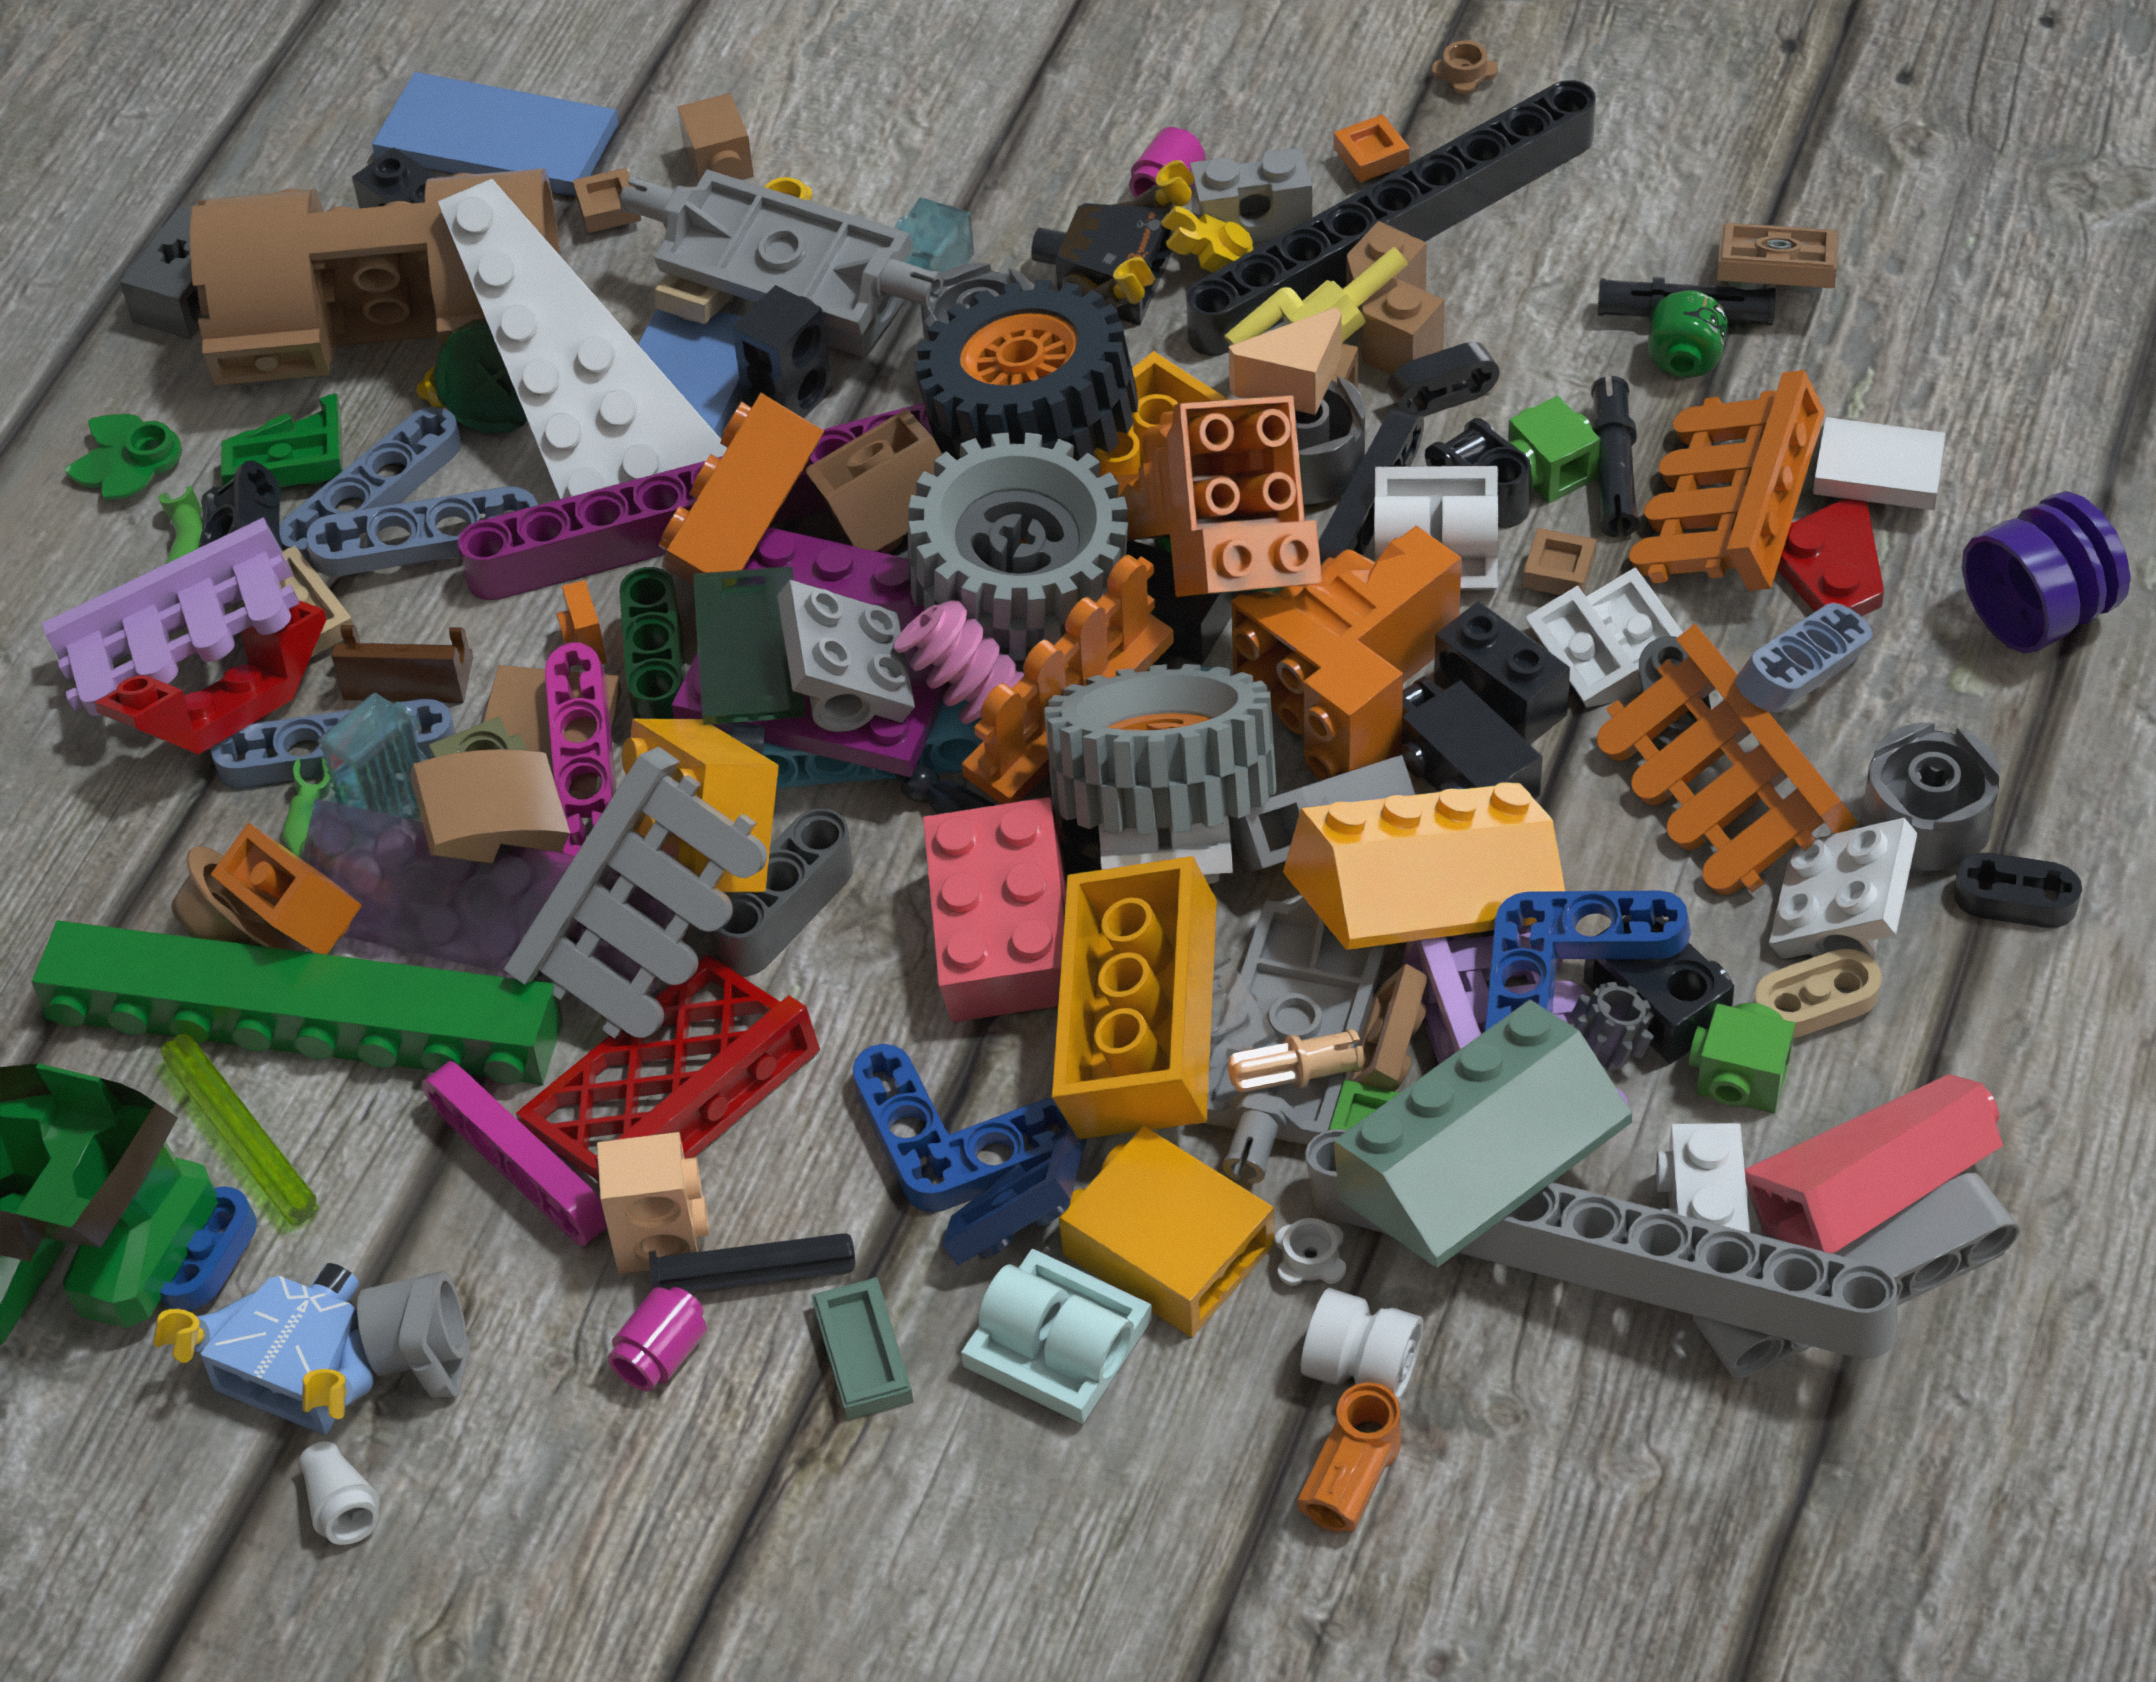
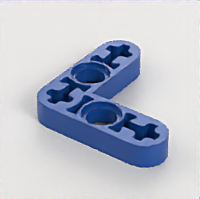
M1660 890L1529 891L1516 893L1505 899L1499 906L1495 918L1485 1031L1529 1000L1553 1013L1557 959H1661L1672 957L1681 952L1688 944L1691 936L1686 905L1675 894ZM1590 914H1602L1611 920L1610 927L1597 936H1584L1575 930L1576 924L1580 919ZM1622 916H1631L1632 922H1629L1630 934H1625ZM1657 917H1668L1669 922L1665 923L1663 932H1651L1650 927L1654 926ZM1525 918H1536L1537 923L1532 924L1530 931L1532 949L1522 948L1518 928L1523 926ZM1517 971H1533L1541 977L1539 984L1527 993H1512L1504 987L1510 975Z
M874 1045L863 1050L854 1061L852 1070L857 1098L905 1197L912 1206L922 1211L938 1212L968 1202L988 1190L999 1178L1017 1164L1021 1165L1025 1172L1051 1158L1054 1147L1051 1138L1055 1133L1046 1131V1127L1057 1124L1060 1130L1068 1126L1071 1129L1054 1099L1050 1097L948 1135L910 1057L904 1050L895 1045ZM884 1071L889 1078H894L896 1095L892 1098L887 1099V1092L882 1081L878 1077H873L877 1072ZM908 1116L917 1117L926 1124L925 1129L920 1134L910 1138L898 1137L890 1131V1127L895 1121ZM1022 1134H1027L1028 1145L1033 1144L1032 1150L1025 1151ZM1087 1138L1078 1139L1079 1142L1082 1144L1084 1151L1086 1148ZM994 1143L1004 1144L1013 1151V1155L1009 1160L998 1165L985 1164L976 1157L981 1148ZM929 1155V1163L938 1178L943 1177V1182L932 1185L928 1178L922 1177L921 1158Z

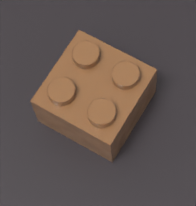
M906 408L805 468L804 471L837 528L848 543L854 547L887 554L897 548L904 539L903 535L908 533V507L911 495L916 496V482L924 471L934 475V460L940 457L942 453L933 437Z

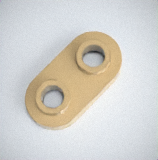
M1837 949L1765 975L1756 987L1754 1003L1772 1008L1784 1020L1796 1022L1794 1038L1869 1012L1878 1001L1882 974L1876 961L1866 953L1855 949ZM1848 988L1853 990V992L1842 993L1837 989ZM1784 1008H1785V1009H1790V1010H1792V1011H1794V1012H1785V1011H1781V1010H1779V1009H1784Z

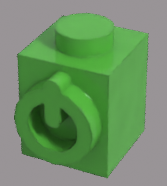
M1558 395L1537 406L1528 407L1517 416L1509 419L1508 442L1516 449L1524 452L1530 459L1531 489L1534 488L1548 504L1597 480L1600 438L1593 432L1586 417L1581 413H1575Z
M1741 1003L1734 1007L1717 1004L1710 1028L1698 1026L1691 1047L1689 1065L1699 1068L1697 1095L1713 1098L1719 1103L1728 1106L1742 1105L1775 1113L1791 1060L1796 1022L1784 1020L1772 1008L1758 1003Z

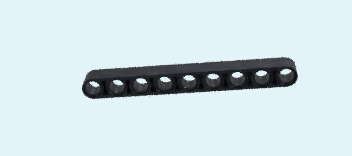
M1576 80L1557 82L1195 282L1186 293L1189 345L1193 350L1203 355L1218 356L1228 353L1229 346L1231 345L1224 335L1281 288L1288 287L1293 289L1303 301L1327 280L1330 282L1334 281L1341 288L1346 287L1347 254L1378 221L1426 242L1584 153L1591 147L1594 137L1596 106L1594 90L1589 85ZM1283 317L1269 329L1284 321Z

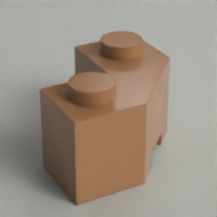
M1378 221L1347 254L1346 286L1392 247H1395L1406 259L1408 265L1358 307L1366 321L1357 330L1358 347L1364 363L1392 375L1396 369L1409 361L1443 350L1445 300L1426 292L1427 243Z

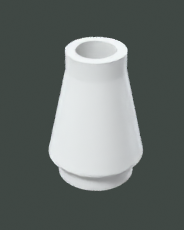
M324 1441L308 1447L299 1458V1467L305 1479L314 1529L318 1534L327 1537L330 1542L338 1545H349L364 1539L376 1528L379 1522L380 1497L378 1493L341 1455L334 1443Z

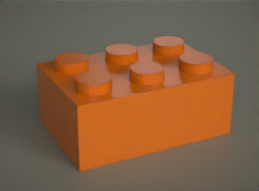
M760 393L752 407L741 402L724 430V436L720 441V444L727 447L726 452L721 459L710 454L692 484L693 488L689 495L697 499L689 512L679 506L661 536L662 539L658 546L666 550L661 567L722 602L727 591L731 590L749 557L815 451L824 430Z

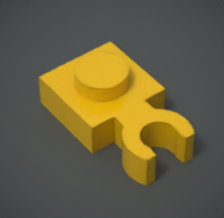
M1174 206L1161 221L1163 227L1174 231L1173 235L1166 241L1167 247L1182 255L1189 253L1197 255L1200 267L1210 272H1215L1253 251L1249 232L1234 222L1226 223L1206 213L1198 219L1193 213L1179 206Z

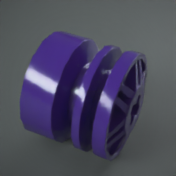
M2069 491L2052 494L2041 500L2038 505L2021 511L2017 518L2002 521L1971 538L1963 549L1961 566L1967 594L1976 613L1989 631L2003 644L2024 654L2038 652L2070 634L2075 626L2088 624L2095 620L2099 614L2108 613L2119 607L2129 593L2131 575L2128 558L2116 530L2102 511L2085 497Z

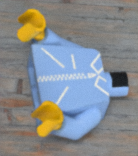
M334 1263L324 1265L310 1288L287 1278L276 1276L268 1278L256 1292H252L214 1313L196 1317L193 1313L186 1310L168 1309L161 1312L157 1319L153 1345L159 1348L166 1344H173L172 1355L174 1359L182 1363L189 1362L193 1358L194 1351H202L200 1355L215 1391L325 1436L331 1429L334 1420L343 1418L345 1406L367 1394L373 1386V1369L367 1360L362 1345L357 1309L349 1303L360 1286L359 1281L346 1268Z

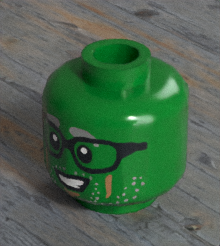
M1692 290L1672 293L1660 300L1653 311L1648 336L1647 350L1652 362L1663 372L1683 378L1703 376L1715 369L1723 356L1728 320L1723 307L1712 297Z

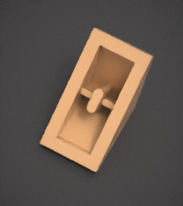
M1337 307L1229 346L1230 390L1234 396L1249 399L1293 395L1296 411L1316 415L1342 357L1341 312Z

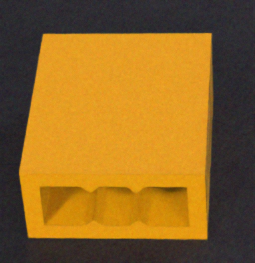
M1145 1126L1127 1144L1120 1143L1110 1151L1098 1176L1085 1190L1079 1188L1072 1193L1070 1206L1059 1216L1062 1254L1109 1285L1150 1303L1152 1313L1191 1338L1275 1245L1273 1206Z

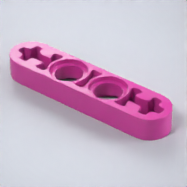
M568 643L558 647L549 656L545 667L554 782L570 831L562 851L564 854L572 857L576 856L581 845L586 840L585 825L581 818H592L593 826H595L616 793L606 676L597 653L591 647L582 643ZM582 665L585 671L580 674V688L584 698H574L573 691L566 678L571 674V666ZM588 717L597 723L594 735L587 741L572 743L564 738L565 728L574 719ZM593 773L602 779L601 788L591 798L576 799L569 794L570 784L579 775Z
M449 1061L421 1082L427 1099L444 1121L576 1244L585 1246L607 1229L601 1199L460 1066Z

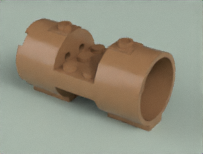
M545 168L482 174L458 173L450 177L431 178L426 182L424 203L411 204L404 201H394L385 206L352 209L340 206L323 212L317 189H285L276 193L198 200V206L192 207L190 219L191 271L193 286H197L199 305L203 318L198 320L202 337V354L214 386L330 375V364L336 360L338 346L438 337L440 345H442L454 329L474 319H484L485 315L438 201L493 179L561 256L554 202Z

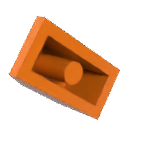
M249 822L210 874L270 925L319 954L329 953L337 940L346 933L352 919L362 907V904L332 880Z

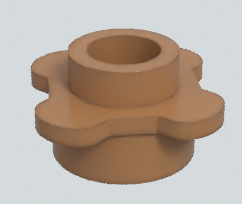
M1469 40L1451 43L1444 50L1443 60H1437L1432 64V75L1437 79H1445L1453 90L1459 94L1474 92L1475 88L1482 81L1494 79L1498 74V65L1494 61H1487L1486 49L1481 44Z

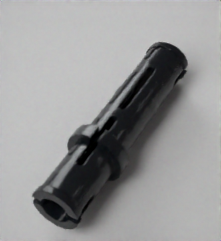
M1653 277L1652 282L1618 281L1600 278L1597 316L1649 317V323H1651L1653 311L1660 300L1672 293L1692 290L1704 293L1717 301L1724 309L1727 322L1757 323L1772 326L1775 314L1776 289L1742 290L1718 285L1665 283V277Z
M1611 376L1613 394L1607 396L1606 378L1601 377L1591 385L1594 421L1590 424L1593 432L1600 438L1598 461L1600 528L1606 535L1618 537L1617 517H1622L1625 537L1634 533L1639 527L1632 446L1637 439L1636 424L1629 417V385L1627 381L1617 376Z

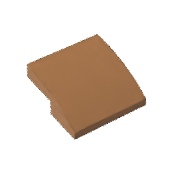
M499 665L489 697L484 722L499 716L509 737L519 734L528 751L546 753L554 779L545 669ZM571 671L570 676L566 677L573 691L574 698H584L580 688V674L583 672ZM605 675L611 727L622 691L619 676ZM588 717L574 719L565 728L564 738L572 743L587 741L594 735L597 723ZM593 773L579 775L570 784L569 794L576 799L591 798L601 788L602 779Z
M477 750L439 756L413 764L409 774L431 855L493 863L500 844L562 853L570 831L546 753L525 750Z

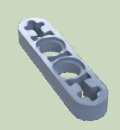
M427 407L411 414L280 523L282 551L295 545L310 564L307 555V531L310 525L318 518L344 513L345 511L335 509V506L344 499L359 498L364 500V503L359 508L352 511L394 505L401 502L459 452L461 441L455 416L449 410L441 407ZM400 463L406 466L403 472L395 476L383 477L376 474L381 467L387 464ZM338 539L326 541L331 552L342 550Z
M500 487L331 514L318 518L310 525L307 531L308 560L311 566L319 573L328 576H342L460 556L458 548V538L460 535L449 536L440 532L436 526L442 519L459 517L471 525L479 521V514H485V519L503 515L505 511L515 512L537 506L538 503L535 497L525 489L520 487ZM398 526L407 530L410 537L403 544L387 545L381 542L377 535L384 528ZM360 533H367V548L361 549ZM338 539L342 550L331 552L326 541Z
M1827 604L1754 651L1736 676V686L1740 693L1755 706L1768 712H1781L1852 664L1872 638V629L1852 609L1841 604Z
M421 699L250 724L211 747V754L219 779L225 785L234 788H249L294 781L293 766L298 758H300L301 778L303 780L323 777L322 758L329 764L331 775L418 763L431 759L429 744L456 734L450 710L445 704L434 699ZM432 726L431 733L422 734L423 727ZM392 730L399 731L400 739L394 740ZM364 731H374L381 735L377 742L367 747H355L349 744L355 735ZM302 740H313L319 743L315 751L305 756H293L287 753L292 745ZM269 748H275L276 757H270ZM246 753L245 760L237 761L238 754Z

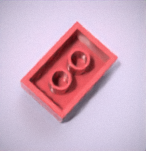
M1051 797L923 817L938 981L951 1022L1057 1007L1059 1004L1067 881L1062 837Z

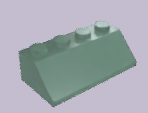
M1529 1000L1333 1140L1339 1200L1438 1268L1631 1124L1632 1112L1581 1032L1537 1003Z

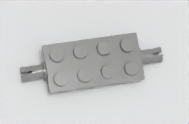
M708 169L696 187L677 186L675 190L642 180L637 176H631L627 183L635 187V189L624 186L620 195L622 211L663 222L666 228L665 239L654 256L659 271L754 302H758L777 285L797 296L807 297L817 306L822 307L825 325L859 336L864 334L882 300L888 294L931 309L936 304V300L929 296L939 298L943 289L944 279L941 272L930 271L904 263L913 248L909 232Z
M1304 898L1292 904L1265 900L1209 1067L1207 1122L1205 1123L1236 1130L1229 1153L1225 1156L1222 1167L1229 1177L1241 1181L1247 1163V1165L1251 1166L1247 1183H1260L1264 1180L1267 1171L1266 1165L1275 1138L1308 1145L1315 1136L1330 1129L1344 1080H1348L1350 1072L1310 1079L1306 1087L1299 1089L1290 1083L1241 1093L1235 1089L1234 1085H1231L1228 1075L1229 1057L1234 1053L1284 1044L1285 1038L1291 1035H1297L1301 1040L1354 1029L1361 1039L1390 944L1346 950ZM1359 1042L1351 1044V1048L1359 1046Z

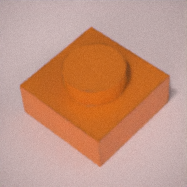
M1383 114L1334 132V150L1360 183L1409 164L1410 147Z
M586 580L563 585L562 590L567 610L556 613L564 645L568 643L585 644L597 653L601 664H606L607 659L600 625Z

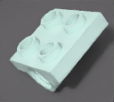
M1031 1249L1019 1268L1011 1264L1004 1266L989 1285L979 1311V1327L961 1351L963 1367L1084 1424L1151 1322L1152 1306L1148 1302L1035 1249Z

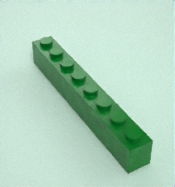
M57 920L31 981L46 1020L55 1021L68 1027L89 1025L112 1028L129 1035L150 1033L178 1037L190 1043L211 1041L240 1045L252 1051L272 1049L302 1053L307 1057L319 1060L333 1057L363 1061L380 1068H388L394 1065L424 1069L432 1073L447 1062L452 1061L470 1076L491 1078L503 1084L523 1082L543 1085L563 1024L558 998L553 995V983L530 981L527 984H523L515 978Z

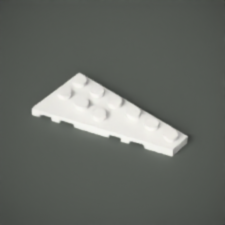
M493 179L438 201L560 499L706 461L710 454L716 457L724 455L727 447L720 444L721 438Z

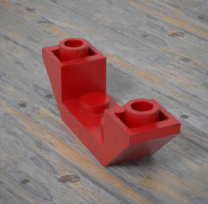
M299 600L300 604L289 608L291 619L281 630L272 634L262 635L252 626L241 631L248 664L231 668L224 674L222 679L201 691L184 695L182 689L150 676H134L123 680L118 684L116 690L95 701L96 711L101 715L196 754H201L293 700L327 620L325 611L320 607Z

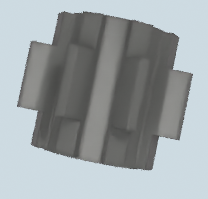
M1609 982L1606 985L1600 984L1599 989L1596 988L1592 997L1581 994L1570 1015V1018L1576 1022L1574 1027L1581 1032L1601 1065L1606 1067L1607 1071L1622 1069L1624 1064L1626 1065L1631 1055L1642 1059L1653 1038V1035L1647 1031L1654 1018V1013L1649 1011L1650 1005L1648 1001H1642L1637 995V989L1630 985L1628 989L1617 986L1616 982Z

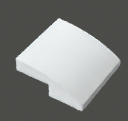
M1826 417L1813 494L1935 510L1946 433Z
M1636 567L1588 596H1585L1577 585L1525 617L1528 625L1545 649L1570 666L1569 683L1586 707L1611 703L1641 692L1639 658L1643 649L1657 638L1664 636L1678 637L1683 633ZM1668 658L1675 667L1680 663L1676 659ZM1668 659L1661 661L1660 664L1662 665Z

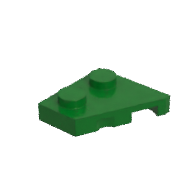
M337 393L320 398L319 402L322 411L293 423L292 417L285 413L267 421L260 428L246 430L221 441V478L223 485H226L235 478L236 469L246 461H256L265 466L276 478L280 487L297 484L316 485L332 480L343 471L342 417Z

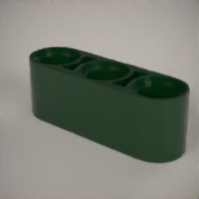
M643 567L627 574L622 580L619 590L625 676L633 719H674L672 703L686 677L682 626L675 586L671 575L665 570L657 567Z

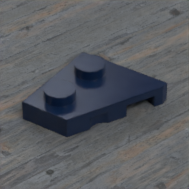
M1069 1126L1051 1138L1054 1143L1051 1158L1025 1172L1021 1165L1017 1164L999 1178L988 1190L976 1196L950 1217L942 1245L957 1266L977 1254L981 1259L992 1257L1013 1240L1014 1233L1032 1222H1035L1037 1226L1046 1225L1067 1210L1071 1203L1070 1200L1083 1151L1082 1144Z

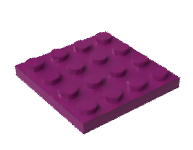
M768 527L731 590L727 591L672 703L674 719H703L731 735L734 723L765 726V743L911 777L944 703L942 698L951 685L948 681L934 689L927 685L926 679L935 666L930 664L918 671H914L909 663L918 650L915 645L905 651L915 708L902 723L874 715L869 722L854 730L842 732L826 730L820 727L813 719L809 695L792 690L777 595L787 582L793 580L897 612L902 632L910 622L924 611V605L916 607L911 596V581H908V559Z

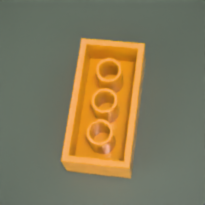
M1194 856L1070 874L1067 877L1052 1098L1078 1139L1138 1132L1143 1126L1153 1130L1207 1122L1217 900Z

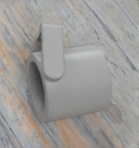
M445 1271L362 1289L357 1303L358 1326L362 1345L373 1371L378 1376H385L412 1370L430 1397H457L461 1389L471 1341L466 1334L462 1305L451 1277Z

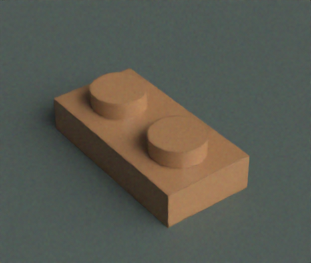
M1405 964L1375 990L1359 1042V1046L1363 1048L1364 1066L1359 1072H1350L1348 1080L1390 1091H1396L1401 1086L1411 1066V1057L1406 1055L1410 1038L1419 1029L1426 1013V1005L1421 1002L1428 975Z

